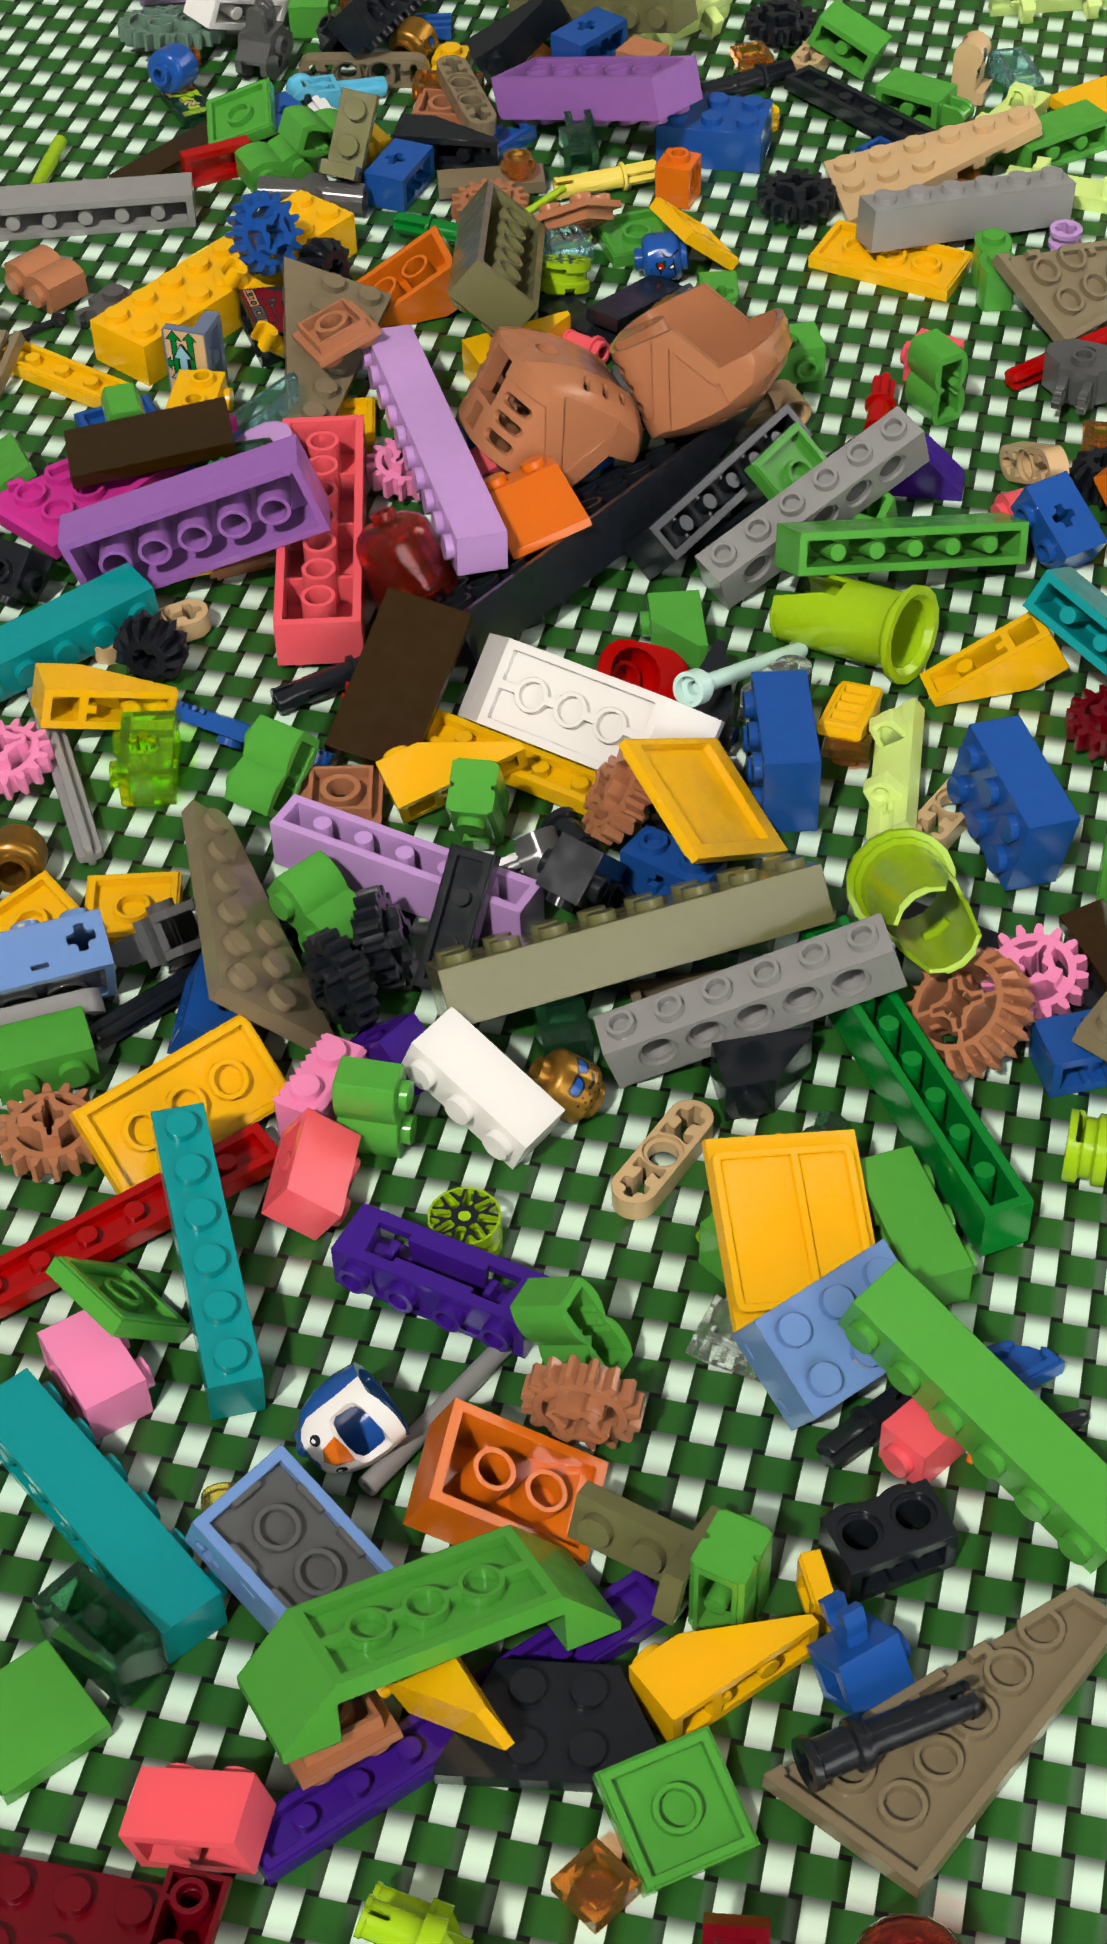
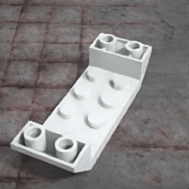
M489 633L457 714L461 718L595 770H598L603 763L608 762L610 755L617 757L619 751L618 744L624 739L712 737L719 739L725 722L663 695L512 638Z

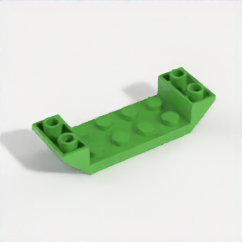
M509 1524L287 1608L237 1675L239 1688L281 1762L285 1765L342 1742L337 1707L340 1703L545 1622L565 1649L570 1651L620 1631L621 1620L565 1548Z

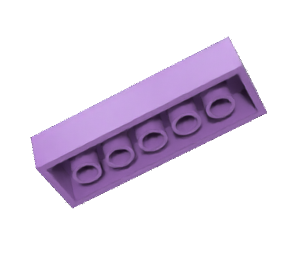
M696 55L534 57L491 78L499 120H514L515 124H526L534 120H540L541 125H548L560 120H566L567 125H576L587 120L592 121L593 125H604L612 121H619L621 126H627L640 121H646L648 126H656L668 122V116L688 112L690 105L703 99Z
M297 434L62 514L59 517L58 548L80 585L128 562L155 590L330 531L329 498Z

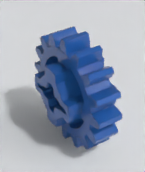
M261 190L241 196L242 202L233 203L231 206L236 215L226 217V221L232 225V231L225 233V237L234 241V245L229 248V252L239 253L240 257L238 259L243 261L245 265H249L248 273L250 274L261 273V276L275 275V273H281L284 256L297 261L292 252L302 250V245L296 241V236L303 234V229L295 228L294 224L300 216L299 214L290 215L289 210L292 203L290 201L280 202V193L278 192L268 194L267 190Z

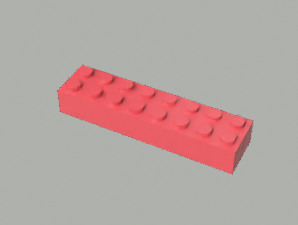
M364 415L283 418L282 422L286 423L294 434H297L329 498L331 530L276 549L273 630L278 666L339 664L345 662V656L359 657L365 645L367 446Z

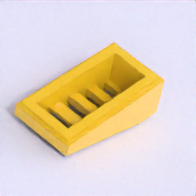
M842 681L836 687L817 723L816 731L818 735L857 743L861 741L869 732L870 718L880 713L882 689L875 686Z

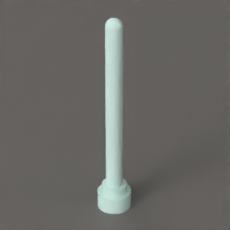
M795 642L709 673L699 668L684 671L674 679L673 694L679 703L691 708L699 706L710 700L714 690L751 677V672L769 671L804 658L808 654V647L800 642Z

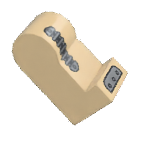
M978 30L968 32L956 48L953 58L951 83L958 85V97L968 99L973 105L983 106L992 92L993 79L984 78L985 61L992 46L989 37L984 32Z

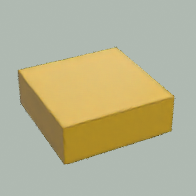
M817 1549L800 1553L797 1561L796 1589L804 1614L812 1613L819 1621L818 1635L831 1632L818 1600L834 1592L821 1550Z

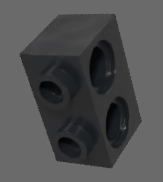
M923 1479L910 1485L897 1484L883 1491L880 1496L856 1505L846 1503L834 1508L826 1516L820 1518L818 1549L821 1550L824 1562L840 1591L845 1594L847 1604L849 1605L854 1601L861 1602L955 1566L959 1533L928 1480ZM904 1525H914V1526L919 1527L920 1529H918V1530H911V1529H907V1528H905V1527H903V1526H904ZM850 1545H863L868 1549L857 1550L851 1548Z

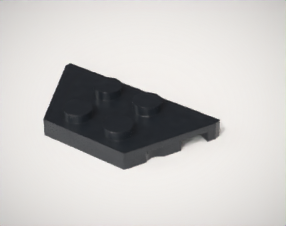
M497 1658L480 1688L515 1744L504 1751L454 1731L434 1765L433 1784L598 1793L592 1779L595 1772L658 1746V1743L620 1665Z

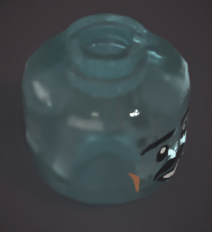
M577 225L553 228L545 231L543 255L561 254V257H565L564 254H575L589 257L592 262L593 245L589 234L583 233L582 229Z

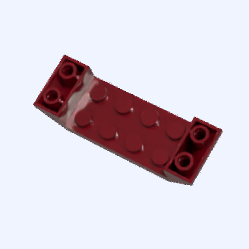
M0 1853V1944H214L233 1884L232 1877L169 1865L163 1885Z

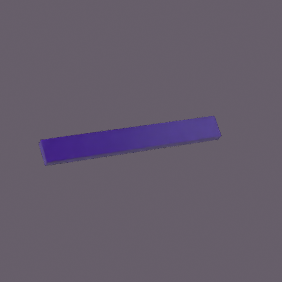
M634 1570L600 1592L621 1620L620 1631L567 1651L551 1628L547 1626L499 1658L607 1665L668 1625L651 1616L658 1588L648 1576ZM496 1660L473 1674L480 1687ZM411 1714L397 1723L404 1738L391 1744L382 1754L362 1759L336 1773L330 1781L323 1785L311 1786L304 1791L299 1786L277 1800L258 1865V1870L270 1886L432 1780L434 1765L454 1731Z

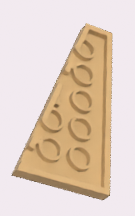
M1032 104L1015 106L1004 112L979 116L974 120L957 125H946L939 130L925 134L910 135L900 141L885 145H875L870 149L853 154L839 155L835 159L824 161L825 174L827 178L832 179L831 185L836 186L835 198L845 221L857 224L859 197L861 195L874 194L875 191L880 189L897 191L908 189L909 186L916 184L932 186L940 185L945 180L958 179L957 172L969 166L975 170L985 165L986 157L996 152L1007 154L1042 136V122Z

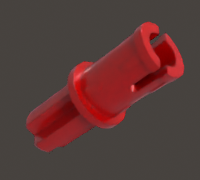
M883 372L882 376L875 375L872 379L871 392L865 400L864 408L867 412L864 430L896 407L894 399L896 381L890 378L891 374L888 372Z

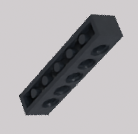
M352 0L327 27L354 58L363 50L370 54L404 19L415 12L426 0Z
M788 403L759 424L623 547V550L649 581L676 562L757 487L744 469L790 425L797 421L810 437L813 435Z

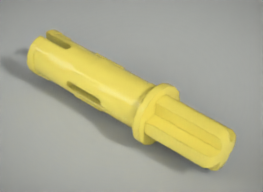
M651 159L624 165L621 161L614 167L553 177L554 190L561 185L567 187V190L556 197V200L561 201L580 192H591L592 194L618 188L627 191L628 186L655 181V164L657 162Z

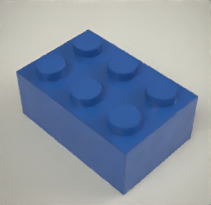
M724 92L702 93L703 99L690 105L688 112L668 116V122L656 125V162H658L668 147H683L691 152L702 154L701 168L760 174L772 138L773 99H764L758 95H747L745 97L730 96Z
M807 671L751 672V691H743L742 696L744 719H750V722H747V726H742L741 728L743 753H751V756H746L747 784L755 783V787H750V791L777 833L817 831L822 761Z
M1020 715L969 724L963 743L958 749V757L951 777L947 781V793L950 801L956 804L959 811L965 816L969 835L976 839L985 855L989 871L996 875L1004 891L1055 882L1081 818Z

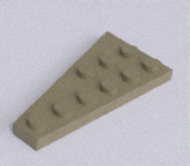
M1107 240L1062 245L1058 250L1048 252L1031 249L1026 250L1024 255L1010 256L1009 252L1000 253L992 260L991 264L1053 342L1071 338L1077 339L1107 326Z
M284 256L282 263V300H284L285 418L338 416L362 366L360 349H355L343 356L341 363L337 366L321 369L299 347L291 334L299 330L297 323L342 297L347 301L352 300L380 327L390 306L392 294L379 290L374 286L365 285L342 277L337 273H330Z
M192 800L181 814L209 1000L310 1051V1048L316 1047L315 1041L321 1040V1034L329 1033L334 1035L323 1011L317 1008L311 998L312 991L309 982L277 916L270 907L269 899L231 821L220 810L207 808Z
M1073 1586L1018 1619L1016 1627L990 1643L984 1640L967 1650L966 1657L943 1671L939 1667L862 1714L863 1720L953 1685L956 1681L965 1679L971 1685V1689L964 1692V1695L975 1691L981 1710L979 1718L968 1720L879 1756L877 1764L874 1765L871 1771L859 1773L857 1770H853L826 1781L825 1789L817 1793H813L807 1788L797 1770L795 1761L786 1767L780 1764L763 1774L762 1787L918 1899L1107 1653V1606L1076 1586Z

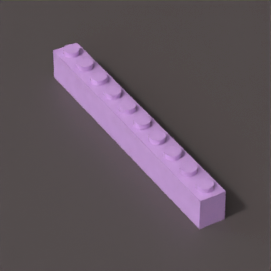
M412 325L380 328L382 334L376 337L375 343L367 348L360 349L361 365L363 370H368L370 387L372 390L376 389L380 410L385 409L388 429H394L397 450H403L406 471H412L415 492H421L425 515L431 514L433 534L435 537H441V549L444 560H451L457 576L508 569V534L506 527Z

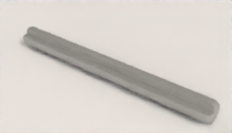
M31 686L27 689V695L38 730L45 729L55 754V759L51 760L53 766L51 775L76 859L79 863H88L89 866L97 865V860L104 856V850L66 729L40 728L31 704L33 688Z

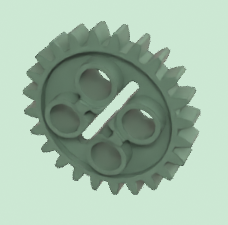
M169 4L167 7L156 5L155 8L143 7L141 10L134 9L132 13H124V17H119V21H117L120 42H125L126 46L133 45L134 49L145 48V51H156L173 42L182 43L188 48L189 46H194L197 50H202L204 46L213 47L212 43H221V40L225 39L226 30L206 28L183 13L185 4L176 6Z

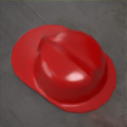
M618 639L608 644L603 650L595 670L677 701L673 694L674 679L678 674L689 669L685 661L671 649L631 639Z

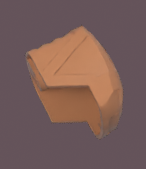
M704 282L641 314L616 336L608 351L613 361L618 365L620 374L627 383L632 398L638 405L641 420L651 439H665L689 435L717 426L743 413L759 402L785 366L793 338L790 334L788 320L783 309L776 308L749 319Z
M498 326L489 343L486 360L480 365L477 377L471 382L468 394L463 398L457 409L458 421L472 442L493 462L510 473L520 469L519 464L527 458L535 455H543V458L550 456L557 462L570 486L573 487L608 456L634 463L640 453L643 424L641 423L639 408L631 395L623 389L610 373L603 360L586 348L541 330Z

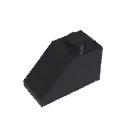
M810 1026L711 1043L710 1077L725 1121L755 1118L760 1115L776 1112L811 1067L813 1033Z

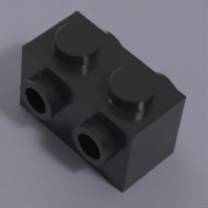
M562 831L554 848H548L541 857L537 866V873L540 875L535 884L549 891L545 898L546 901L569 913L577 915L576 912L598 905H605L606 909L614 906L621 893L622 884L619 881L628 865Z

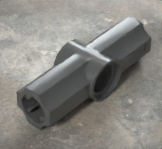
M309 173L303 179L260 176L257 182V191L267 190L268 194L278 192L280 193V202L288 198L292 193L303 190L327 202L334 203L354 213V216L365 217L368 211L369 193L366 183L329 181L327 177L319 173Z

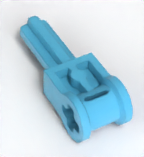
M297 73L288 79L285 88L288 94L297 101L305 103L306 106L312 102L311 97L318 95L319 98H325L330 106L336 109L339 106L342 87L374 94L379 97H385L388 92L387 81L383 76L337 81L334 74L310 76L306 73Z

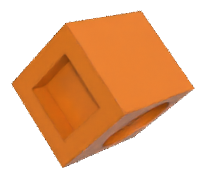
M668 147L655 164V198L661 197L677 208L689 210L701 193L702 154L691 152L683 147Z

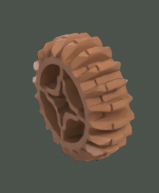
M977 947L976 955L964 967L949 974H928L923 969H920L924 980L920 985L909 986L914 999L904 1003L952 1077L964 1082L970 1074L975 1078L984 1079L987 1066L993 1070L1002 1071L1001 1059L1006 1055L1017 1058L1016 1051L1013 1048L1018 1041H1029L1027 1033L1023 1030L1024 1026L1036 1022L1033 1013L1029 1011L1030 1008L1037 1004L1034 995L1029 991L1032 987L1029 978L1019 970L1020 966L1011 958L1007 959L999 951L991 948L985 951L981 947ZM994 983L996 990L986 992L984 989L979 990L978 984ZM946 1034H951L954 1037L958 1036V1043L944 1044L942 1036Z

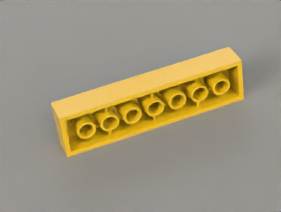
M303 190L296 191L281 201H290L292 203L289 210L290 215L299 214L300 216L294 224L295 228L303 229V234L296 236V241L301 245L306 244L307 239L314 237L334 238L341 242V246L349 249L348 258L357 253L354 213ZM223 237L216 240L209 247L196 255L190 256L183 263L161 274L159 278L141 289L135 290L130 296L108 307L104 312L92 318L90 326L96 360L151 386L168 375L161 331L165 323L194 327L204 311L207 310L220 313L223 339L241 328L238 286L233 289L227 287L224 283L225 274L221 270L229 257H240L238 252H229V248L234 245L233 239ZM298 250L293 251L292 253L296 259L299 258ZM282 272L271 276H261V273L250 274L264 284L283 286Z

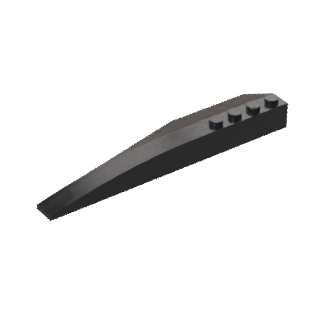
M762 399L743 413L722 424L689 435L665 438L666 444L652 450L645 449L641 451L635 461L636 464L626 469H623V466H616L574 491L588 514L592 526L519 559L513 560L508 554V569L457 576L453 567L415 594L416 596L472 613L473 621L454 668L467 667L469 671L475 670L489 633L518 641V635L525 629L533 628L544 622V615L551 609H556L569 603L572 593L624 554L623 547L714 465L762 403Z

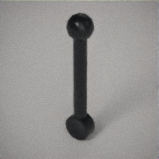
M56 313L51 316L50 320L20 331L26 337L51 327L61 328L67 324L66 316L62 313Z

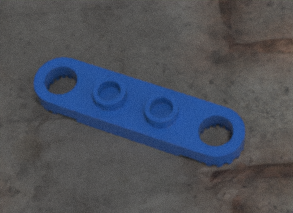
M177 701L173 718L217 733V743L238 750L242 749L245 733L251 724L202 707L197 711L198 706ZM318 748L312 766H331L335 754Z

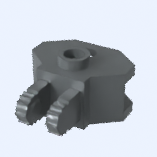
M255 0V5L249 7L245 13L246 26L239 32L238 49L235 56L236 72L244 77H251L254 74L255 68L259 66L261 77H269L270 81H276L289 65L294 46L293 33L284 28V22L276 20V10L272 0Z
M1075 338L1049 343L1045 351L1041 385L1053 394L1051 408L1061 410L1063 404H1068L1076 408L1075 413L1085 415L1086 411L1093 409L1095 405L1107 403V345Z
M171 897L146 907L145 910L148 916L132 923L136 933L117 940L116 943H112L110 948L114 964L117 968L121 967L122 969L148 961L151 969L167 963L170 971H174L196 962L195 952L202 949L198 924L193 915V911H196L194 898L175 905Z

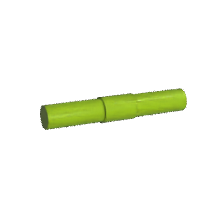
M56 135L30 184L48 182L67 145V140L64 136Z

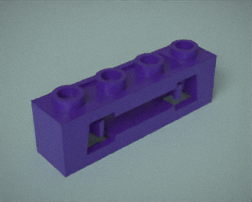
M365 1203L361 1205L331 1247L335 1281L350 1292L367 1294L388 1303L399 1312H411L435 1322L440 1328L448 1332H460L482 1341L487 1347L495 1348L500 1352H505L510 1347L512 1354L524 1359L534 1345L517 1328L511 1314L510 1305L528 1278L549 1277L547 1275ZM380 1228L407 1238L409 1247L395 1239L391 1240L381 1236ZM489 1271L518 1284L514 1288H510L500 1284L495 1279L491 1280L488 1278Z

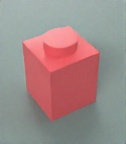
M913 1398L881 1424L878 1456L894 1476L905 1478L911 1484L923 1479H927L930 1483L966 1452L953 1437L943 1435L934 1427L929 1419V1414Z

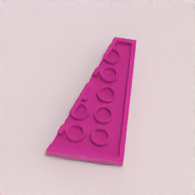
M229 413L231 427L234 434L236 431L239 430L237 419L235 416ZM68 458L46 466L45 474L24 482L21 477L6 482L8 489L0 492V525L57 560L63 556L58 548L60 515L175 476L189 465L74 489L70 478Z

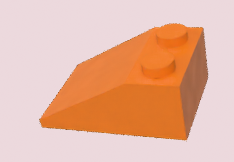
M436 225L356 281L392 294L390 306L380 328L415 324L449 316L457 310L447 294L454 250Z
M543 455L532 456L519 464L520 469L505 475L504 472H498L483 479L506 527L508 554L513 560L592 526L588 514L559 465L550 456L543 458Z
M454 1398L429 1425L403 1525L449 1544L456 1545L510 1524L565 1548L579 1567H583L587 1563L590 1548L567 1537L576 1496L587 1480L604 1487L609 1462L463 1400Z

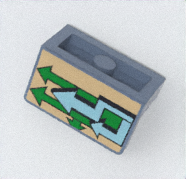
M205 310L194 327L165 323L161 331L170 391H172L179 369L226 372L228 380L219 312Z

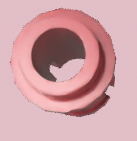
M567 329L562 335V338L586 348L602 359L604 363L607 362L610 356L608 351L610 344L607 343L604 337L599 335L590 337L574 329Z

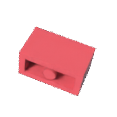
M307 1108L282 1132L261 1214L314 1241L331 1226L338 1227L345 1219L350 1208L351 1200L346 1196L349 1184L356 1176L360 1167V1158L356 1157L361 1135Z
M178 1762L170 1763L166 1767L141 1766L118 1837L141 1867L168 1868L169 1865L200 1871L256 1875L276 1803L256 1773L243 1767L227 1766L223 1771L203 1770Z

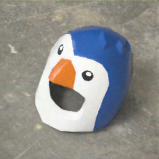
M353 1362L332 1374L313 1391L299 1413L298 1429L294 1437L297 1444V1453L301 1457L308 1458L320 1470L333 1475L356 1472L374 1464L410 1435V1430L404 1416L376 1378L362 1365Z

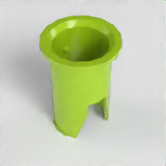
M840 575L808 576L811 586L810 593L774 595L770 611V629L773 637L789 644L800 642L806 645L808 649L881 668L885 677L894 684H908L917 678L927 664L935 645L939 627V606L936 594L929 586L913 584L906 590L899 591Z
M914 828L888 829L869 838L853 855L846 873V897L854 915L859 920L881 913L891 941L897 946L899 951L928 974H949L964 967L976 955L975 951L982 934L969 902L963 896L956 880V868L948 850L931 834ZM929 892H937L934 902L923 913L911 919L900 920L904 910L915 899Z

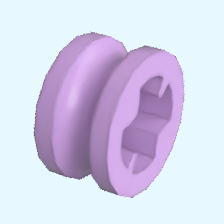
M1061 219L1051 223L1049 228L1050 236L1048 238L1049 248L1055 251L1062 245L1081 243L1080 237L1083 234L1081 224L1068 219Z

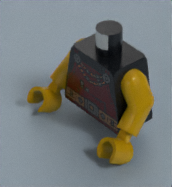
M229 257L221 268L223 274H225L224 283L232 289L238 286L239 320L262 368L284 361L283 286L264 284L252 275L246 274L248 269L243 261L237 257Z

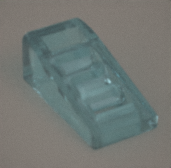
M1023 47L990 51L988 72L993 79L1008 88L1015 81L1033 87L1044 86L1043 76Z
M293 371L289 372L233 411L231 414L237 419L238 429L243 430L245 433L250 428L264 422H281L300 400L298 376Z

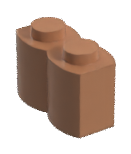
M41 244L4 263L6 271L5 283L11 293L29 300L35 308H40L46 313L52 314L89 294L83 269L73 260L65 257L61 258L56 251L47 245Z

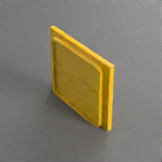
M717 737L624 739L618 744L627 764L691 864L769 858L788 852L785 844Z
M854 1129L704 1139L701 1142L733 1333L875 1244Z

